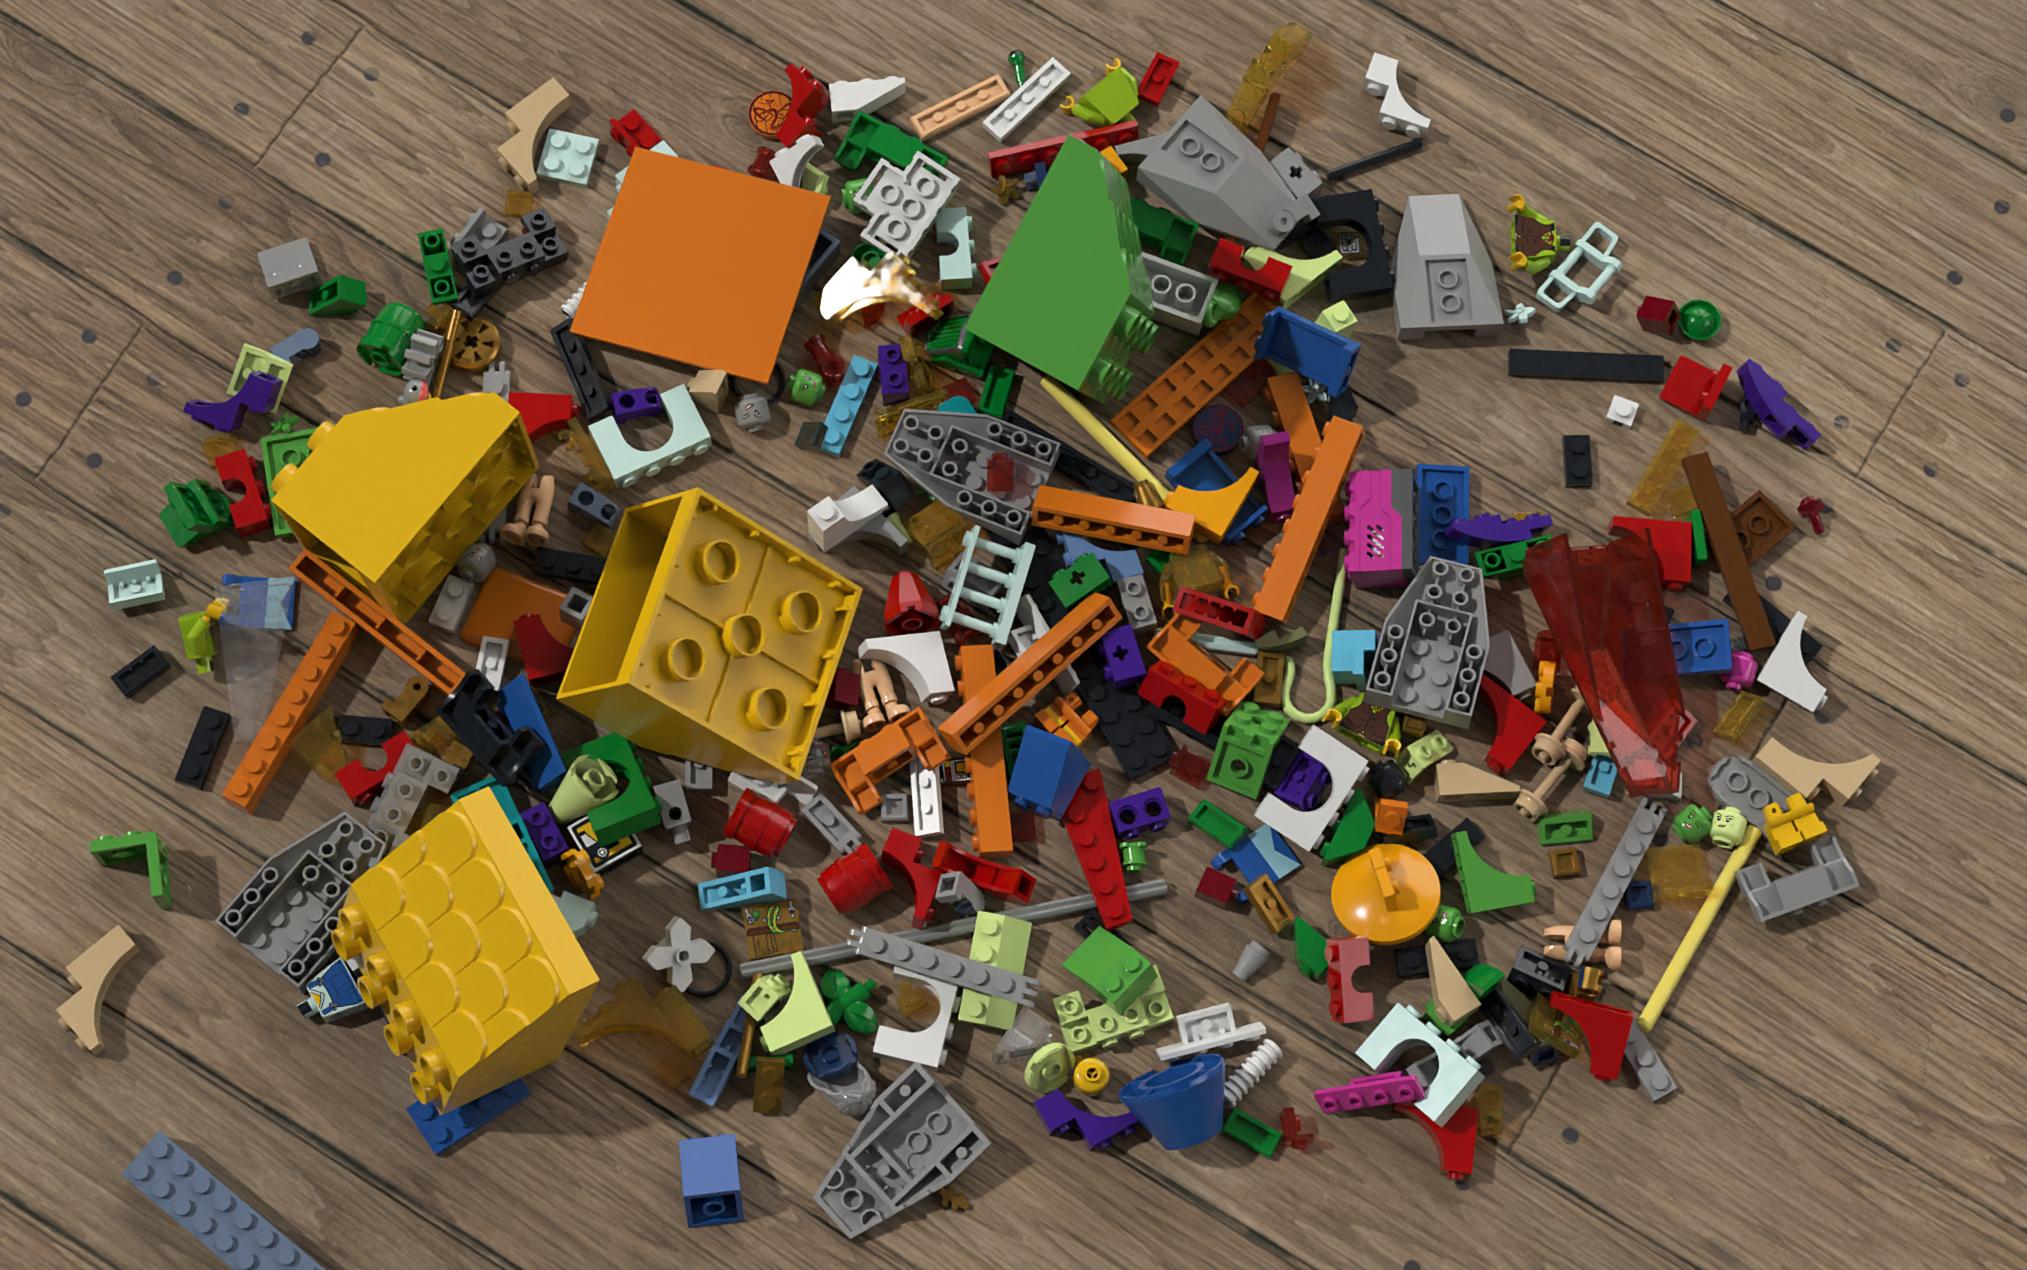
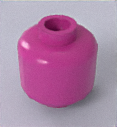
M1733 651V672L1719 674L1721 681L1726 684L1727 689L1741 692L1742 688L1753 686L1758 669L1757 662L1753 660L1754 656L1742 651Z

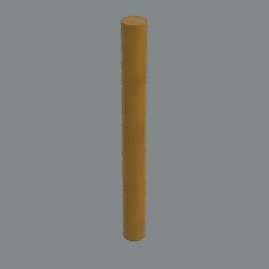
M452 309L431 393L432 398L438 397L441 399L462 316V312Z
M754 973L751 986L756 982L758 978L763 977L764 975L761 973ZM746 1012L736 1076L740 1078L747 1077L756 1020L748 1012Z

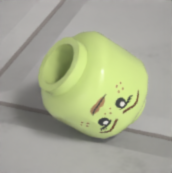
M1725 807V810L1714 812L1709 833L1712 843L1726 849H1732L1733 846L1739 845L1743 840L1747 827V820L1741 815V811L1734 807Z

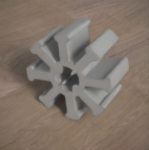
M418 329L417 334L413 333L410 339V350L406 349L404 358H407L404 366H402L401 373L404 374L403 379L409 381L420 379L429 387L430 382L435 381L437 365H439L444 345V336Z

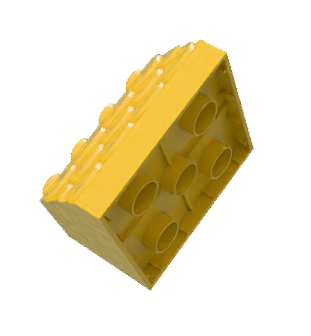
M495 392L470 393L445 400L435 397L394 408H372L347 414L335 426L329 421H325L309 438L307 447L313 452L298 468L294 464L289 463L276 475L270 487L276 493L271 502L304 549L306 548L399 622L406 625L457 565L458 558L467 546L475 544L540 466L520 412Z
M699 487L626 508L556 700L642 748L666 755L678 756L728 772L733 771L753 778L765 779L778 784L799 781L863 588Z
M489 786L456 801L446 811L438 814L422 829L412 834L376 866L368 869L350 886L343 908L338 911L337 929L331 932L334 947L341 959L348 961L354 958L363 976L357 979V985L364 1002L371 1009L380 1005L387 1017L389 1024L383 1027V1031L391 1051L396 1056L406 1053L416 1071L410 1074V1082L414 1093L424 1105L433 1101L441 1116L558 1060L600 981Z

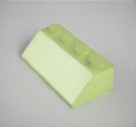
M978 911L969 959L1023 975L1032 923L1005 915ZM964 987L958 1021L1012 1031L1017 1003Z

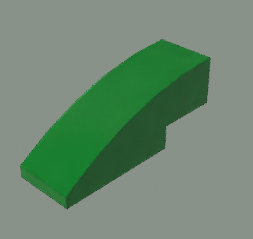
M1486 964L1474 965L1462 975L1479 1001L1492 992L1505 976L1501 970Z

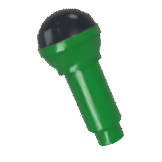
M1013 50L1008 56V62L1014 68L1016 83L1020 88L1026 82L1023 67L1026 57L1022 51Z

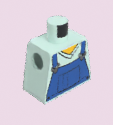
M341 957L306 983L305 986L311 997L297 1005L304 1019L320 1012L326 1023L369 1008Z

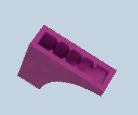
M1288 431L1262 436L1254 464L1255 469L1259 471L1258 480L1265 506L1268 508L1269 522L1277 521L1278 523H1284L1287 518L1291 519L1294 512L1292 504L1295 495L1290 471V438Z

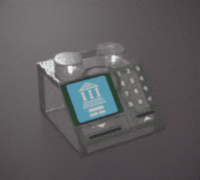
M1024 1006L993 1051L992 1063L1001 1065L1031 1059L1038 1050L1052 1042V1024Z

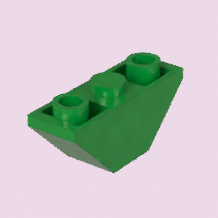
M443 228L417 233L432 305L458 300L454 273Z
M1551 534L1474 554L1478 568L1482 569L1483 579L1498 581L1522 577L1526 569H1540L1558 560Z
M1359 788L1355 789L1347 804L1343 803L1341 808L1346 811L1342 819L1339 817L1336 819L1330 831L1335 833L1331 842L1325 841L1319 854L1324 857L1321 863L1324 867L1346 861L1350 856L1362 852L1373 831L1375 823L1362 790Z

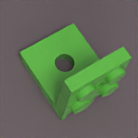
M1241 701L1222 727L1206 780L1256 800L1259 796L1272 752L1287 731L1291 720L1278 712H1269L1259 708L1253 702ZM1233 760L1243 761L1246 769H1237L1233 764Z
M130 831L125 833V836L116 838L111 835L98 837L97 841L89 842L90 853L101 866L148 859L152 898L162 910L173 908L166 844H162V839L157 837L156 831L147 833Z

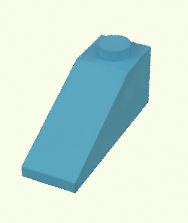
M764 867L699 883L700 910L708 911L742 907L787 899L785 872L771 867Z

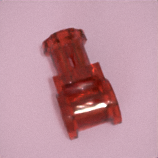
M760 146L756 151L757 156L753 164L749 165L747 171L753 177L776 182L778 178L769 163L770 160L775 158V152L767 147Z
M817 334L804 344V348L806 351H810L815 359L816 367L821 373L826 386L830 388L839 387L845 376V363L835 354L832 348H828L824 335Z
M951 593L945 595L936 603L937 609L942 610L943 605L948 606ZM957 602L955 612L975 618L968 608L962 609ZM951 622L948 628L959 648L965 646V643L974 637L984 635V632Z

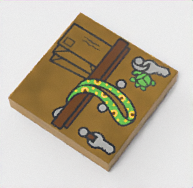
M796 898L742 906L750 961L804 951Z

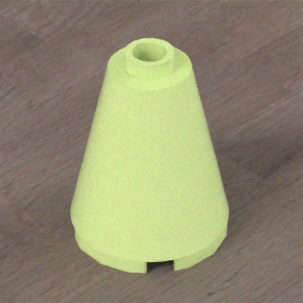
M582 755L572 763L548 806V810L555 822L566 825L574 819L586 815L587 811L609 803L615 798L619 790H616L615 786L618 780L612 769L603 760L598 758L594 761L588 758L591 755Z

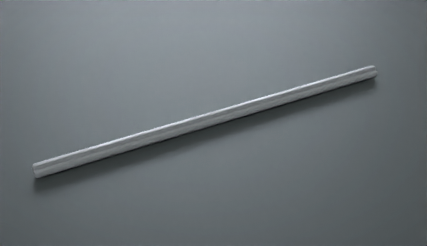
M1165 879L1125 886L1129 902L1165 895L1168 891ZM1089 893L995 912L994 914L1031 922L1090 910L1091 908L1095 909L1097 907L1092 894ZM977 916L925 926L922 928V931L915 928L891 933L890 935L922 944L974 933ZM845 943L801 951L806 958L808 966L862 956L854 953L855 947ZM794 953L740 964L742 979L753 978L754 973L768 975L793 970L794 966L791 955Z

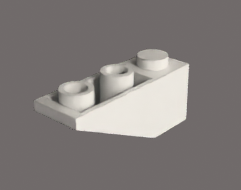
M890 76L880 80L866 78L857 82L837 81L834 84H829L832 123L853 121L859 110L868 115L905 94V77Z

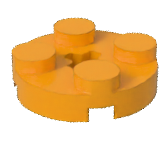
M1540 661L1539 680L1536 683L1535 713L1549 715L1551 713L1556 662Z
M570 849L563 853L561 861L566 859L567 862L563 869L574 890L578 894L584 892L587 895L584 899L589 901L600 896V889L604 888V882L598 873L594 874L589 865L591 860L584 849L580 851Z

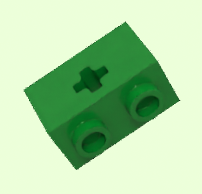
M1093 552L1080 555L1074 560V565L1067 570L1063 568L1057 571L1052 576L1053 579L1048 582L1069 612L1091 593H1100L1114 583ZM1078 576H1081L1084 582L1081 585L1077 583L1076 578Z

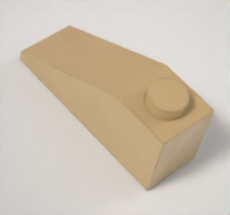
M1443 760L1440 764H1436L1433 770L1436 802L1516 798L1520 792L1519 785L1466 763H1456L1455 760Z
M1433 936L1428 940L1425 949L1433 1002L1436 1008L1435 1013L1442 1023L1446 1022L1449 1028L1476 1012L1481 1003Z

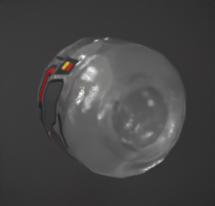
M813 737L801 773L806 779L822 778L831 767L829 746L825 742L819 741V738Z

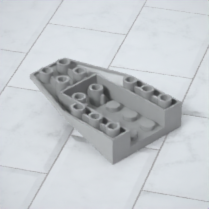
M1202 95L1199 96L1138 167L1136 181L1188 219L1199 224V226L1275 251L1292 231L1291 229L1282 236H1274L1268 231L1267 221L1270 216L1296 200L1263 153ZM1300 220L1294 223L1293 228L1298 224Z
M1460 194L1409 196L1390 270H1393L1395 276L1392 297L1397 340L1423 339L1425 331L1473 329L1474 337L1499 336L1504 321L1492 261Z
M904 409L884 452V457L946 508L1020 546L1032 519L1033 504L1039 486H1046L1058 459L1061 443L986 414Z
M1433 556L1428 558L1385 618L1365 691L1364 703L1469 729L1490 647L1483 572L1481 568Z
M344 811L271 856L217 917L215 922L222 931L304 995L307 991L306 983L321 972L336 951L331 932L337 929L338 911L344 906L351 884L368 869L376 866L381 861L387 844Z

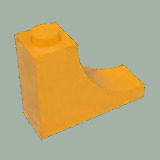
M1250 467L1237 482L1215 491H1196L1178 485L1175 492L1169 491L1163 505L1168 510L1196 515L1194 532L1220 545L1256 484L1259 471Z

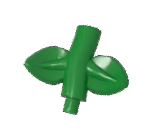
M828 970L824 974L821 981V992L831 1002L826 1009L833 1026L843 1018L847 1027L854 1032L871 1033L877 1030L875 1012L865 1002L872 997L870 992L878 987L872 978L864 984L858 982L851 987L848 977L839 971Z

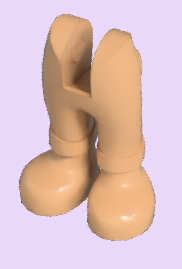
M533 474L520 489L514 523L504 524L500 530V536L504 540L519 546H524L526 541L532 547H542L547 544L549 534L545 529L548 524L554 496L555 484L553 476L544 475L540 488H537V476ZM535 506L534 516L531 521L532 526H529L531 513Z
M860 659L852 661V673L860 675L859 697L863 702L865 712L868 713V716L862 720V726L866 732L881 731L887 725L880 711L874 687L877 688L889 724H893L911 712L907 705L897 704L898 699L894 693L892 680L884 662L870 659L872 669L874 670L865 673Z
M1611 920L1598 942L1610 945L1611 947H1595L1588 962L1598 963L1601 961L1612 970H1620L1621 947L1617 946L1621 940V920ZM1560 925L1545 928L1544 938L1565 940L1566 943L1574 926ZM1550 945L1544 947L1545 956L1563 961L1567 951L1563 949L1564 946ZM1572 955L1570 962H1574L1577 956Z

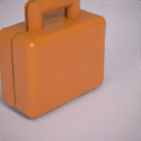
M495 567L481 586L461 630V638L465 642L481 647L483 636L509 640L510 646L507 658L524 664L513 622L518 620L520 616L530 613L534 615L539 614L547 631L557 641L568 647L577 629L561 622L559 608L568 595L567 593Z

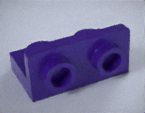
M1300 750L1273 794L1277 799L1298 807L1300 811L1308 812L1317 806L1319 797L1324 789L1331 784L1332 778L1328 769L1321 762Z

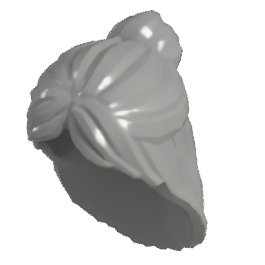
M858 1060L850 1073L842 1078L831 1081L819 1080L808 1072L807 1078L810 1085L826 1097L841 1114L851 1116L857 1121L864 1120L877 1098L876 1082L871 1079L868 1071Z

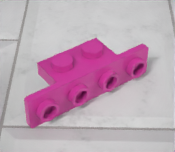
M1402 1071L1352 1078L1347 1086L1316 1090L1314 1093L1316 1101L1325 1114L1423 1099L1425 1095L1415 1075L1404 1076Z

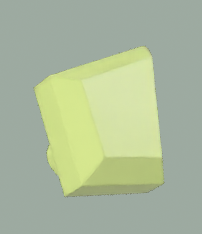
M807 163L802 175V189L826 195L828 192L826 186L829 176L810 163Z

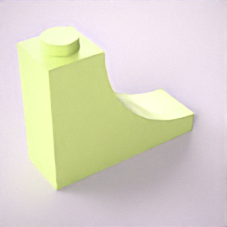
M1253 246L1245 252L1243 266L1249 270H1259L1266 264L1268 257L1293 266L1280 301L1276 302L1273 300L1277 307L1286 309L1323 281L1328 272L1336 271L1340 268L1343 257L1335 250L1317 259L1298 260L1285 257L1260 246L1257 248Z
M1342 300L1323 310L1314 323L1350 339L1358 320L1345 301ZM1268 359L1277 375L1293 372V370Z
M801 951L791 955L794 966V985L787 1004L773 1020L760 1027L763 1036L759 1037L765 1052L770 1051L772 1055L785 1054L836 1031L806 958Z

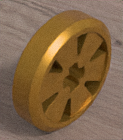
M476 316L472 322L461 317L450 364L464 372L483 371L489 368V365L499 357L501 351L499 332L492 322L483 317ZM447 330L445 331L443 341H445ZM467 341L476 342L477 347L468 346Z

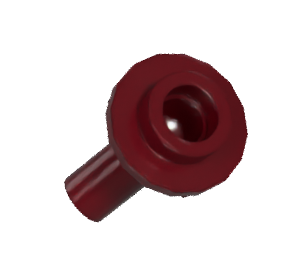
M1809 496L1801 500L1797 508L1798 513L1803 519L1810 518L1815 534L1823 533L1825 530L1819 514L1824 511L1821 498Z

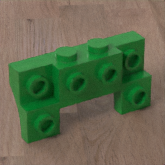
M859 110L850 125L843 143L834 156V162L856 173L866 157L876 163L883 158L891 166L904 171L907 165H910L917 151L944 168L948 165V157L924 145L920 139L903 134L896 126H888ZM927 165L923 166V168H925L938 178L941 176V174L933 168Z
M1130 197L1133 223L1138 226L1140 243L1160 250L1159 258L1184 267L1191 246L1198 233L1199 224L1172 214L1170 210L1164 207L1157 208L1149 205L1141 198Z

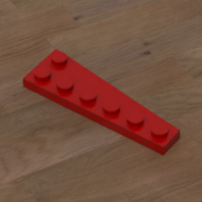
M1099 768L1085 774L1061 819L1106 931H1111L1131 924L1132 915Z

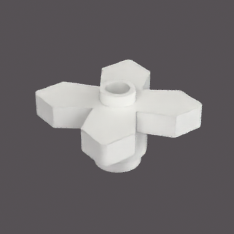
M674 916L665 927L666 938L661 940L658 945H651L642 959L655 970L668 968L667 982L676 990L684 992L693 980L690 963H706L715 952V948L702 938L690 941L691 926L682 918Z

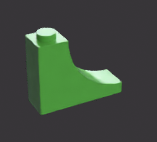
M1467 831L1451 834L1466 914L1535 902L1534 896H1537L1535 881L1530 879V875H1510L1495 870L1486 864L1474 851Z

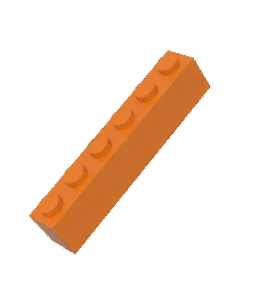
M1293 371L1267 378L1265 388L1262 391L1266 404L1270 403L1272 408L1270 416L1273 426H1278L1279 432L1288 431L1290 438L1291 474L1294 473L1296 479L1294 483L1296 494L1301 495L1304 488L1302 484L1304 474L1307 470L1311 471L1314 464L1312 460L1314 450L1317 446H1321L1322 442L1299 375ZM1340 496L1328 524L1343 520L1344 506Z
M1040 485L1033 504L1031 525L1188 555L1196 515Z

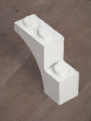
M1374 53L1362 89L1373 96L1385 97L1377 123L1386 129L1404 132L1409 137L1425 139L1431 119L1414 111L1403 99L1396 80V69L1399 60Z
M809 134L804 135L796 140L797 144L790 149L788 147L783 148L774 154L775 158L770 160L769 163L781 184L800 188L801 177L807 163L815 153L824 147L820 137L810 136Z

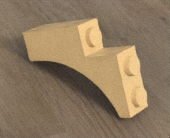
M554 77L505 112L507 119L505 125L513 137L497 148L499 156L497 162L505 172L510 171L514 176L513 180L521 190L526 189L530 195L539 190L534 170L535 155L539 142L550 124L571 107L569 94Z
M1773 737L1752 760V762L1793 795L1800 793L1804 799L1807 798L1811 801L1820 790H1823L1841 806L1848 799L1853 803L1863 791L1859 786L1864 780L1869 783L1879 772L1875 767L1881 761L1874 754H1871L1863 759L1849 763L1828 764L1816 762L1788 750Z
M119 924L65 967L71 974L67 979L78 992L56 1009L61 1015L58 1022L68 1033L73 1030L77 1034L78 1038L75 1042L85 1053L90 1050L95 1056L105 1049L100 1033V1012L106 991L121 968L141 951Z

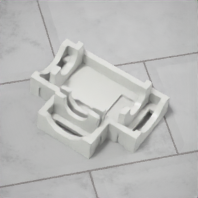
M919 151L916 152L910 165H907L904 171L891 166L888 161L881 158L853 199L855 206L872 216L869 221L870 224L860 234L861 240L876 247L904 268L961 184V179ZM927 165L947 178L946 181L938 178L923 168V166ZM880 173L883 174L882 178L875 186L869 197L865 195L873 181L876 179V177ZM875 236H878L879 238L883 239L884 241L898 249L897 253H895L894 251H892L891 249H889L888 247L874 239Z

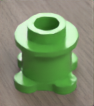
M1146 842L1120 843V849L1123 852L1121 868L1126 869L1127 873L1131 874L1143 872V868L1148 866V863L1145 862Z

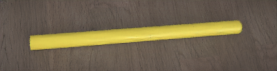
M1047 374L1041 380L1040 385L1137 482L1147 479L1149 485L1163 503L1169 490L1056 378ZM1193 532V537L1199 543H1204L1208 540L1204 536Z
M1747 826L1742 842L1736 845L1637 1021V1025L1642 1032L1648 1033L1652 1030L1736 881L1734 872L1743 868L1762 835L1761 830L1757 827Z

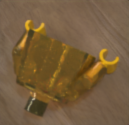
M1190 544L1188 555L1170 554L1168 563L1163 566L1159 581L1161 601L1164 602L1160 607L1161 615L1165 618L1164 610L1167 607H1172L1173 609L1172 601H1176L1180 586L1205 594L1221 590L1222 597L1230 600L1228 590L1232 588L1234 595L1238 596L1240 590L1231 583L1233 578L1227 561L1214 551L1208 550L1203 544L1191 547Z

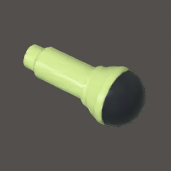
M895 510L886 511L883 515L908 540V545L913 542L911 535L901 524L898 512Z

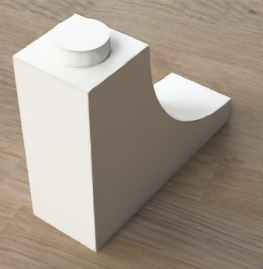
M873 485L840 501H832L828 496L807 511L808 533L825 553L886 510L888 503Z
M1797 611L1756 678V681L1812 713L1815 709L1820 711L1828 697L1824 694L1827 689L1811 676L1802 659L1800 638L1807 616Z
M940 631L865 639L857 649L860 659L879 660L901 671L915 687L921 703L942 704L955 691Z

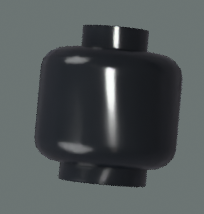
M1378 760L1368 770L1371 775L1367 783L1382 799L1390 797L1393 800L1408 786L1405 783L1407 774L1393 760H1387L1384 763Z

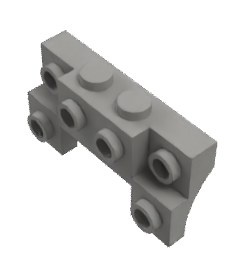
M406 744L393 772H388L384 778L382 787L385 789L381 797L377 796L374 799L370 811L373 813L366 826L369 831L387 844L384 854L389 855L411 836L405 833L428 785L443 792H449L459 771L457 766L412 744Z
M1835 836L1807 845L1815 866L1770 882L1762 863H1757L1734 872L1743 897L1748 899L1756 923L1787 913L1788 917L1804 912L1802 908L1811 904L1812 908L1827 904V898L1860 886L1855 872L1844 857Z

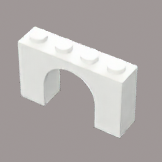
M1315 725L1311 726L1298 748L1321 762L1330 772L1332 792L1327 802L1316 810L1303 812L1291 808L1270 793H1267L1253 814L1307 851H1310L1312 847L1314 849L1319 847L1325 837L1321 834L1326 825L1331 827L1340 814L1336 810L1342 802L1347 804L1354 793L1351 787L1356 780L1361 782L1369 770L1366 766L1368 763L1367 759Z
M894 966L893 979L921 985L932 991L938 999L940 1013L933 1025L920 1032H906L879 1025L873 1048V1057L906 1066H911L917 1061L925 1070L937 1073L939 1065H945L948 1050L943 1049L945 1039L951 1040L954 1024L950 1023L952 1012L958 1013L961 997L956 995L960 985Z

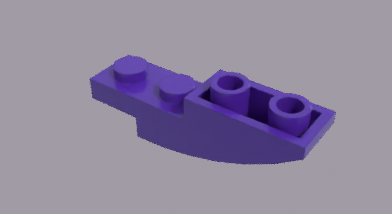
M1749 358L1737 370L1740 384L1750 405L1761 421L1779 440L1787 434L1801 448L1806 450L1821 436L1813 424L1803 419L1793 406L1783 401L1788 392L1778 381L1773 380L1758 363L1753 362Z
M1484 513L1474 517L1473 520L1466 521V518L1453 520L1443 533L1444 537L1464 545L1492 549L1533 539L1532 535L1545 532L1553 525L1550 514L1540 516L1539 513L1526 516L1525 520L1517 521L1516 518H1510L1502 521L1500 514L1490 516L1489 513Z

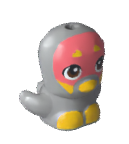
M412 379L406 384L404 394L398 396V402L401 405L431 399L432 396L429 393L427 384L423 380Z

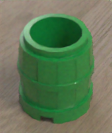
M391 302L385 305L377 317L372 320L366 335L360 339L356 351L360 358L369 366L372 363L380 366L379 372L390 376L401 375L402 366H404L407 358H404L405 351L411 348L410 339L413 333L417 334L418 329L425 330V321L411 307L399 302Z

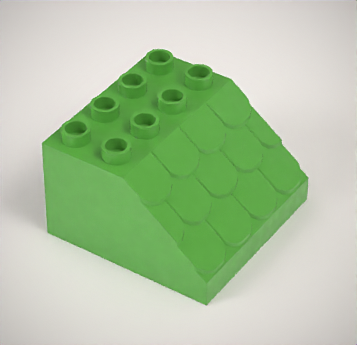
M1068 134L964 329L1105 405L1109 396L1119 401L1123 398L1134 377V373L1125 367L1134 350L1144 355L1148 352L1158 334L1159 326L1151 321L1154 315V305L1147 268L1143 264L1139 229L1133 223L1126 179L1120 175L1097 149Z

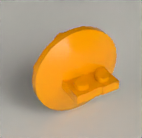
M1377 844L1366 847L1362 852L1350 856L1341 865L1332 883L1331 900L1339 923L1348 933L1353 936L1368 937V943L1393 945L1416 937L1431 924L1440 906L1441 889L1435 869L1419 852L1398 844Z

